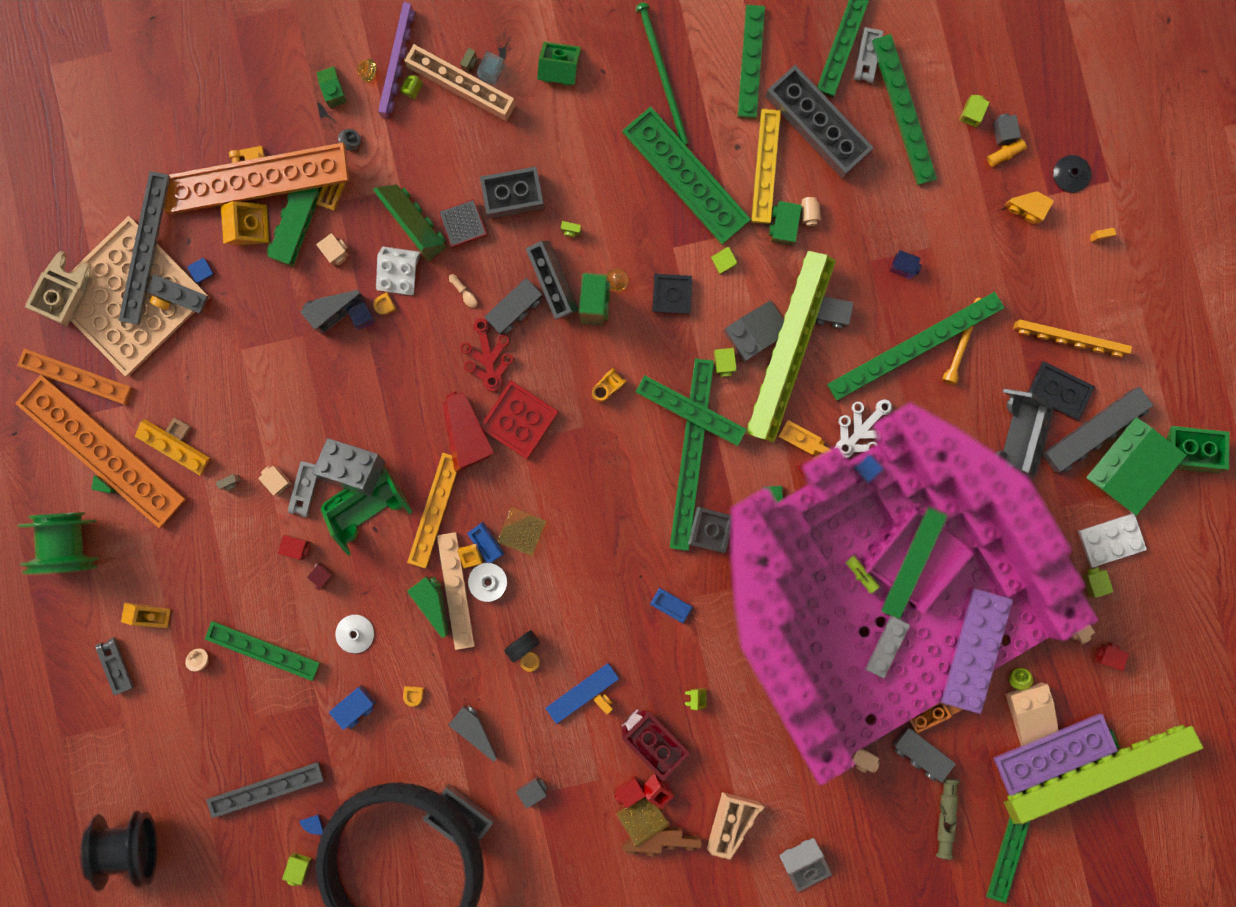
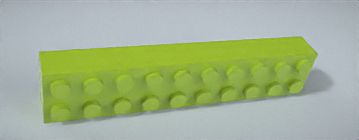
M1184 724L1167 729L1168 733L1163 732L1150 736V741L1148 739L1131 744L1132 748L1119 749L1114 752L1115 756L1112 754L1097 759V763L1091 762L1078 767L1079 771L1076 769L1061 774L1062 778L1053 777L1043 782V786L1038 784L1025 789L1026 793L1024 794L1017 792L1007 796L1008 800L1004 801V804L1013 824H1022L1193 753L1203 747L1192 726L1185 727Z

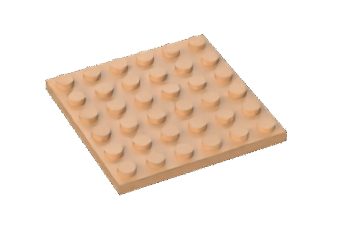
M130 216L122 221L70 272L77 271L85 262L92 265L85 292L70 321L125 377H129L195 313L170 302L171 305L168 310L158 308L150 303L153 295L147 292L140 325L119 321L138 224ZM157 244L149 284L153 274L207 295Z

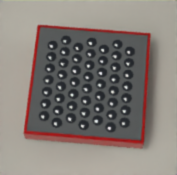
M474 199L438 211L451 248L487 236Z

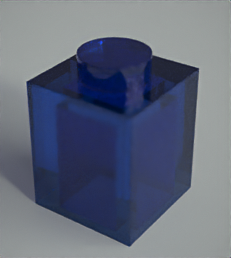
M899 250L894 257L890 271L911 279L920 272L922 264H919L921 258Z
M365 302L347 309L354 326L358 330L376 322L368 304Z

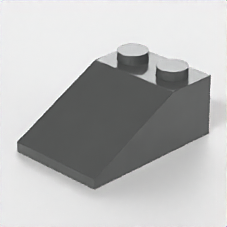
M358 290L308 301L303 305V310L300 313L314 330L323 335L365 301L366 298Z
M770 300L726 327L723 333L745 363L778 341V334L782 329L784 319Z

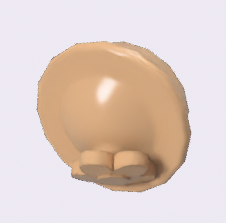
M200 648L192 650L186 657V667L193 672L203 670L208 664V654Z

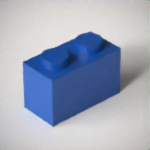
M361 685L328 713L342 730L347 727L352 729L359 723L358 718L362 714L366 717L374 710L372 706L376 702Z

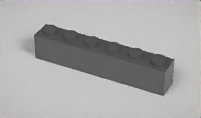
M1140 386L1133 388L1044 451L1042 456L1054 473H1064L1072 468L1071 464L1076 460L1080 462L1088 456L1086 453L1091 449L1095 451L1100 448L1105 439L1108 438L1110 440L1117 436L1119 429L1122 427L1126 429L1136 417L1141 418L1149 413L1148 409L1153 404Z

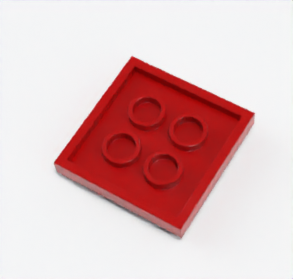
M510 380L480 426L484 432L525 459H528L559 411Z

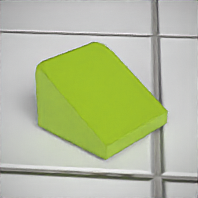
M729 247L711 257L719 274L737 265V261Z

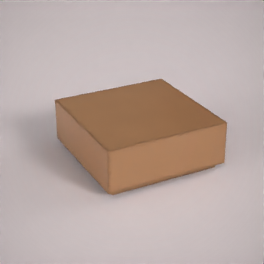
M174 417L166 432L184 441L192 427Z

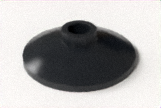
M1068 155L1056 163L1053 170V178L1061 190L1075 193L1083 190L1089 184L1091 169L1087 161L1082 157ZM1072 169L1077 171V175L1072 174Z

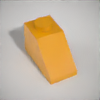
M124 603L121 622L132 626L167 628L171 609L145 604Z

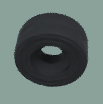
M530 630L506 647L504 652L511 662L514 663L538 646L540 640Z

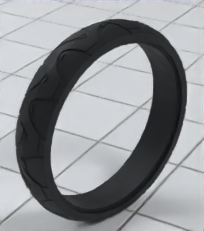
M393 782L367 788V790H362L346 800L335 811L325 826L316 854V877L319 891L326 907H354L342 887L338 874L337 851L339 841L345 826L356 812L368 806L386 802L404 803L422 809L436 818L448 830L458 846L464 866V890L458 907H477L484 882L482 849L468 819L451 801L441 794L412 783Z

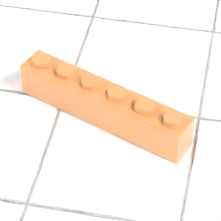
M414 44L404 60L407 68L505 121L508 120L515 107L514 98Z

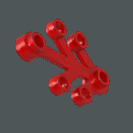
M480 318L474 322V330L479 334L483 355L473 349L468 342L462 343L460 350L462 353L469 354L484 364L487 373L478 369L472 361L465 362L464 369L466 372L473 373L482 379L483 386L488 391H497L502 385L501 375L507 366L512 364L513 357L509 353L503 354L501 357L502 362L495 372L493 363L503 348L509 344V338L507 335H500L497 345L490 352L487 337L489 323L487 320ZM479 323L485 324L483 329L478 328ZM503 337L507 339L505 344L500 343V339ZM469 345L470 349L466 352L463 351V346ZM510 356V362H504V357ZM469 363L473 364L472 370H467L466 368ZM491 378L496 380L494 385L489 384Z

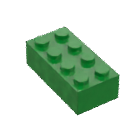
M583 273L579 310L581 324L604 326V321H608L610 281H607V275Z

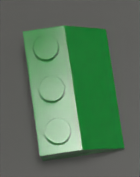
M1177 426L1170 427L1166 439L1187 455L1176 469L1218 474L1229 470L1230 432Z

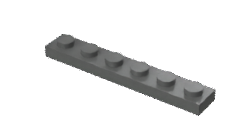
M318 761L208 798L206 801L211 817L215 818L322 782L325 778Z

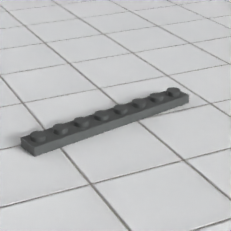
M149 171L119 316L120 322L140 325L146 291L171 177L168 174Z

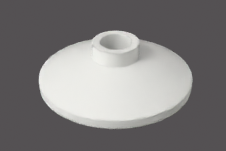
M483 563L472 570L468 585L474 597L481 601L490 602L503 595L507 587V578L499 566L492 563ZM487 578L492 580V584L490 586H487L485 584V580Z
M347 616L339 622L336 628L337 643L346 652H363L373 642L374 628L371 622L364 616ZM352 631L357 633L356 638L351 637L350 633Z

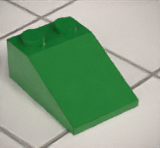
M427 576L407 590V592L441 638L449 634V627L442 590L439 588L442 585L436 577Z

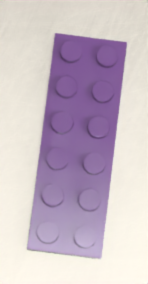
M973 588L942 696V703L981 714L1013 599Z
M1097 714L998 755L993 759L1007 793L1013 795L1118 750L1103 715Z

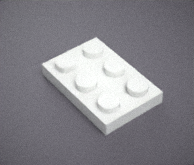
M1132 513L1078 531L1091 568L1147 550L1136 517Z

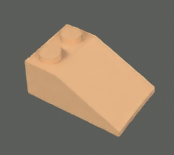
M1040 682L1026 690L1017 689L1005 693L1021 746L1059 731L1054 702L1048 684Z

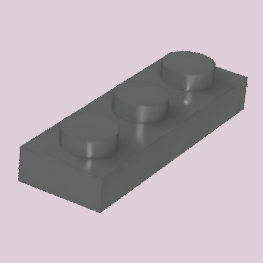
M153 274L146 291L199 314H202L209 298L207 295Z

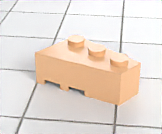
M722 792L707 850L712 855L731 859L743 841L745 833L749 827H752L753 821L758 813L763 810L764 806L759 801Z

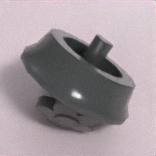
M344 129L338 135L339 143H344L346 150L355 151L360 147V135L355 130Z

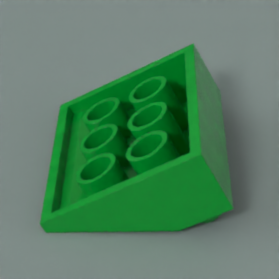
M389 185L373 189L428 262L446 248L444 244L445 238L440 232H434L432 229L434 224L428 217L423 218L420 214L422 209L416 202L412 204L408 199L411 195L404 187L400 189L398 185Z
M1136 417L1086 478L1093 486L1132 514L1138 516L1187 455L1152 427Z

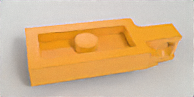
M787 420L778 436L810 455L816 456L818 453L821 454L831 450L823 445L825 441L821 437Z

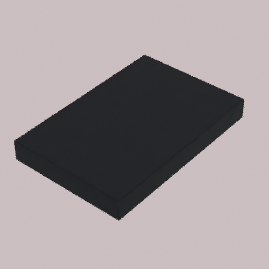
M1043 361L1027 392L1033 393L1052 405L1053 410L1079 421L1095 386Z

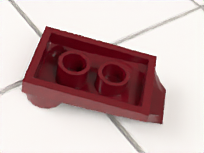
M637 709L621 725L622 740L662 781L690 755L685 746L650 711Z

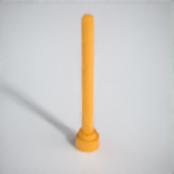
M976 298L974 303L980 300L981 298ZM974 326L963 331L951 367L947 372H944L942 381L957 385L959 379L957 371Z

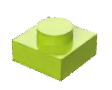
M562 221L561 232L564 233V236L575 238V236H580L581 225Z

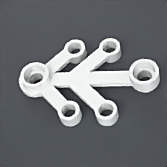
M879 401L876 404V411L863 424L861 412L864 409V405L861 402L853 403L851 409L854 416V434L850 438L848 437V426L851 423L850 417L843 415L839 418L841 440L836 443V446L840 447L845 458L850 457L854 452L869 450L871 444L877 445L875 442H870L867 445L855 443L860 438H876L875 431L867 430L882 415H887L891 412L892 404L890 401ZM856 404L861 406L860 411L855 410L854 406ZM882 404L888 406L886 411L881 408ZM842 418H846L848 420V423L846 425L842 424ZM843 445L848 446L847 452L842 450Z

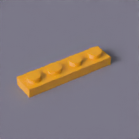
M144 419L140 422L135 434L136 438L199 476L204 473L210 459L208 456L148 420Z

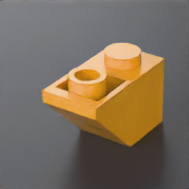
M1037 191L1011 198L1005 206L1009 208L1008 210L1011 213L1024 216L1025 220L1029 223L1039 224L1044 220L1054 200Z

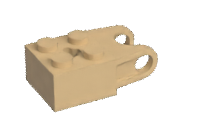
M59 251L45 271L41 273L25 307L38 315L67 327L85 292L92 265L85 262L77 271L66 273L67 254Z

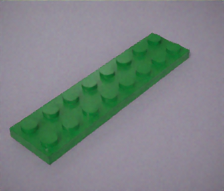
M651 106L622 130L623 135L721 245L751 220Z

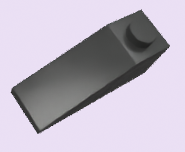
M464 705L448 726L492 761H495L498 755L480 716L477 715L478 711L471 705L468 707Z

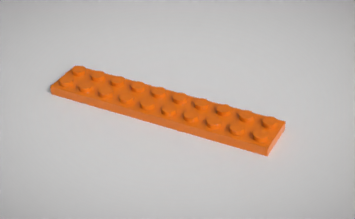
M344 143L170 174L171 177L164 208L165 213L170 215L224 205L232 201L242 202L350 182L346 146Z
M40 375L15 403L158 528H162L186 501L184 496L45 376Z

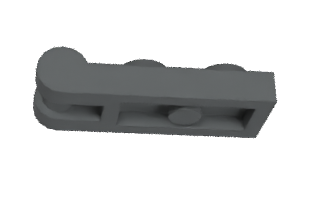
M113 637L106 643L96 644V651L113 695L134 688L119 649L118 640ZM111 649L112 655L108 656L106 652Z

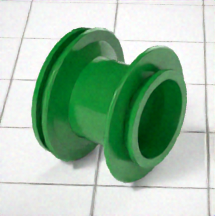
M85 512L29 516L33 523L18 524L17 526L34 528L35 558L28 562L20 563V566H26V570H23L22 574L58 573L98 568V565H93V561L99 560L98 557H89L83 554L82 523H94L97 520H82V515H85Z

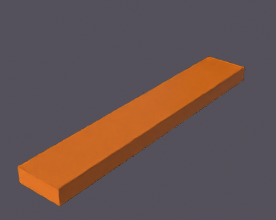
M25 348L17 365L18 367L123 405H127L133 387Z

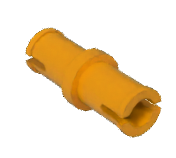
M1021 138L1008 146H1002L1001 150L987 156L988 163L991 167H994L1006 159H1012V156L1027 149L1026 143Z

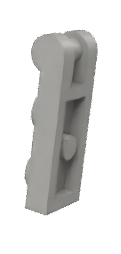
M864 28L853 80L859 81L861 79L866 80V83H873L877 57L872 40L882 37V30ZM862 68H869V72H862Z
M300 462L288 507L289 514L294 515L297 513L301 514V517H308L318 479L312 474L315 464ZM298 500L304 501L303 507L297 506Z

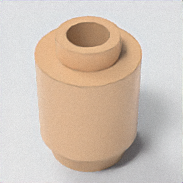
M808 197L802 199V204H800L802 205V223L808 227L818 225L817 222L821 221L820 203L817 202V198Z

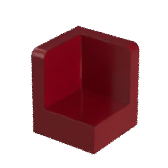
M316 563L314 570L307 578L317 586V590H323L335 574L322 563Z

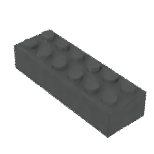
M796 65L767 90L766 99L777 110H780L782 116L842 179L873 150L874 147Z

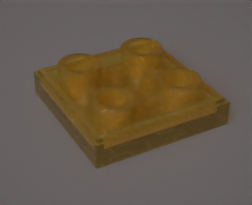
M511 507L497 542L533 556L547 521Z
M646 796L628 808H623L616 813L636 847L669 826L659 808L649 802Z

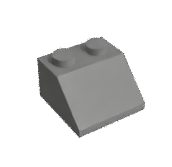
M814 838L805 840L800 845L787 849L779 855L797 893L832 875Z

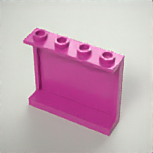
M915 506L911 510L907 509L902 515L903 520L900 524H895L890 530L889 534L891 535L888 539H883L879 543L878 551L875 555L871 554L865 561V571L867 573L871 572L892 587L925 513ZM942 527L909 598V601L916 605L918 611L923 614L974 554L972 548Z

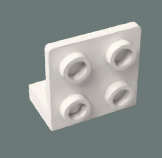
M382 247L377 256L376 290L413 295L416 265L420 259V252Z

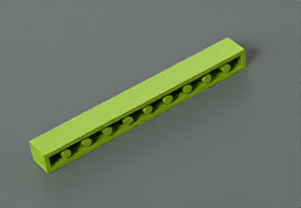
M808 251L803 260V267L797 278V284L791 296V302L785 314L782 329L779 331L778 341L773 349L770 364L766 369V376L760 387V394L754 405V412L748 423L746 434L775 443L836 262L835 259L828 255Z

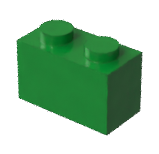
M779 201L777 206L773 207L772 217L775 220L774 225H770L769 236H772L771 242L791 246L795 244L802 205Z

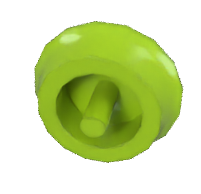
M1017 668L1009 674V682L1016 689L1026 690L1032 686L1033 676L1027 669Z

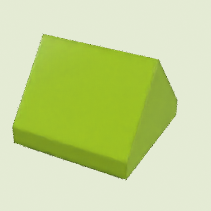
M407 76L400 89V93L416 99L423 82L418 76Z

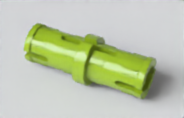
M855 555L845 562L856 575L855 579L857 581L860 580L870 594L880 587L872 576L865 571L864 566ZM857 568L862 572V574L867 578L868 581L865 580V578L861 575Z

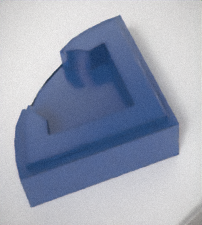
M319 814L299 821L303 829L308 833L321 835L324 831Z

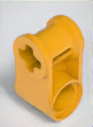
M614 367L594 386L592 390L594 401L598 403L605 402L627 382L626 379H622L615 372L616 369ZM603 389L606 395L603 398H598L595 395V391Z

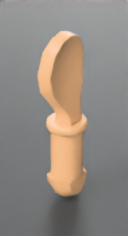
M451 274L449 281L457 288L459 293L463 294L465 304L471 308L476 307L478 304L476 297L466 290L467 287L460 282L456 275Z

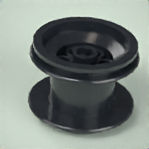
M135 811L130 817L128 827L108 828L105 818L101 814L95 815L89 826L84 830L81 841L82 872L96 892H101L108 882L109 875L129 874L130 881L136 888H140L142 885H149L152 882L157 864V835L151 814L149 812L141 813L140 811Z

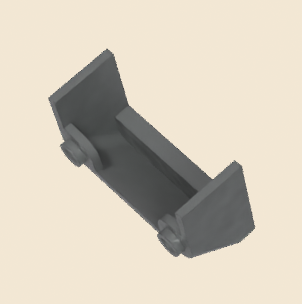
M1004 389L1003 393L1011 397L1007 402V409L1013 417L1004 450L997 451L996 455L1026 478L1034 479L1038 472L1052 421L1053 407L1033 393Z

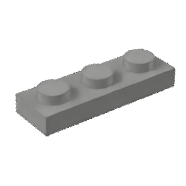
M890 616L865 669L884 678L910 625Z

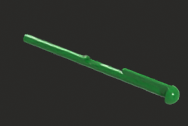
M641 2L636 7V13H641L643 24L679 138L686 146L689 142L647 12L650 6L645 2Z

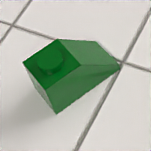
M335 67L316 72L319 86L329 108L346 103L347 99Z

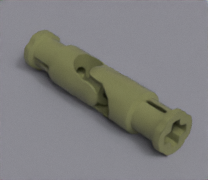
M946 777L943 781V794H941L940 799L941 813L937 836L939 849L936 857L954 859L952 849L956 837V813L959 799L957 787L960 780ZM944 822L951 824L948 829L944 828Z

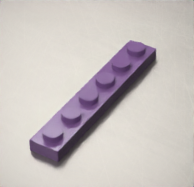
M403 2L378 110L381 117L388 119L389 114L393 113L394 102L392 101L394 95H397L399 85L397 79L398 76L401 77L403 66L401 62L402 58L405 59L407 47H405L406 40L409 41L411 36L410 23L414 22L415 11H413L411 3Z

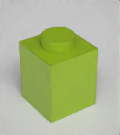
M971 95L966 102L959 121L976 128L983 119L989 101H986L983 96Z
M734 348L714 350L716 375L721 374V377L732 376V373L736 372Z
M1095 567L1087 570V574L1082 575L1089 597L1097 598L1114 592L1107 570Z
M293 853L289 857L282 880H286L292 886L302 885L306 879L312 858Z

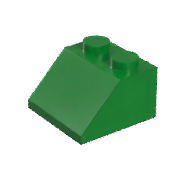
M543 42L538 59L537 80H542L546 83L557 82L563 85H575L581 47Z

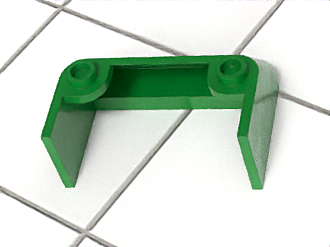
M385 467L382 469L371 497L343 489L324 502L321 507V512L331 537L347 556L351 554L347 543L352 542L357 537V526L388 506L391 510H399L404 507L409 514L413 513L405 495Z

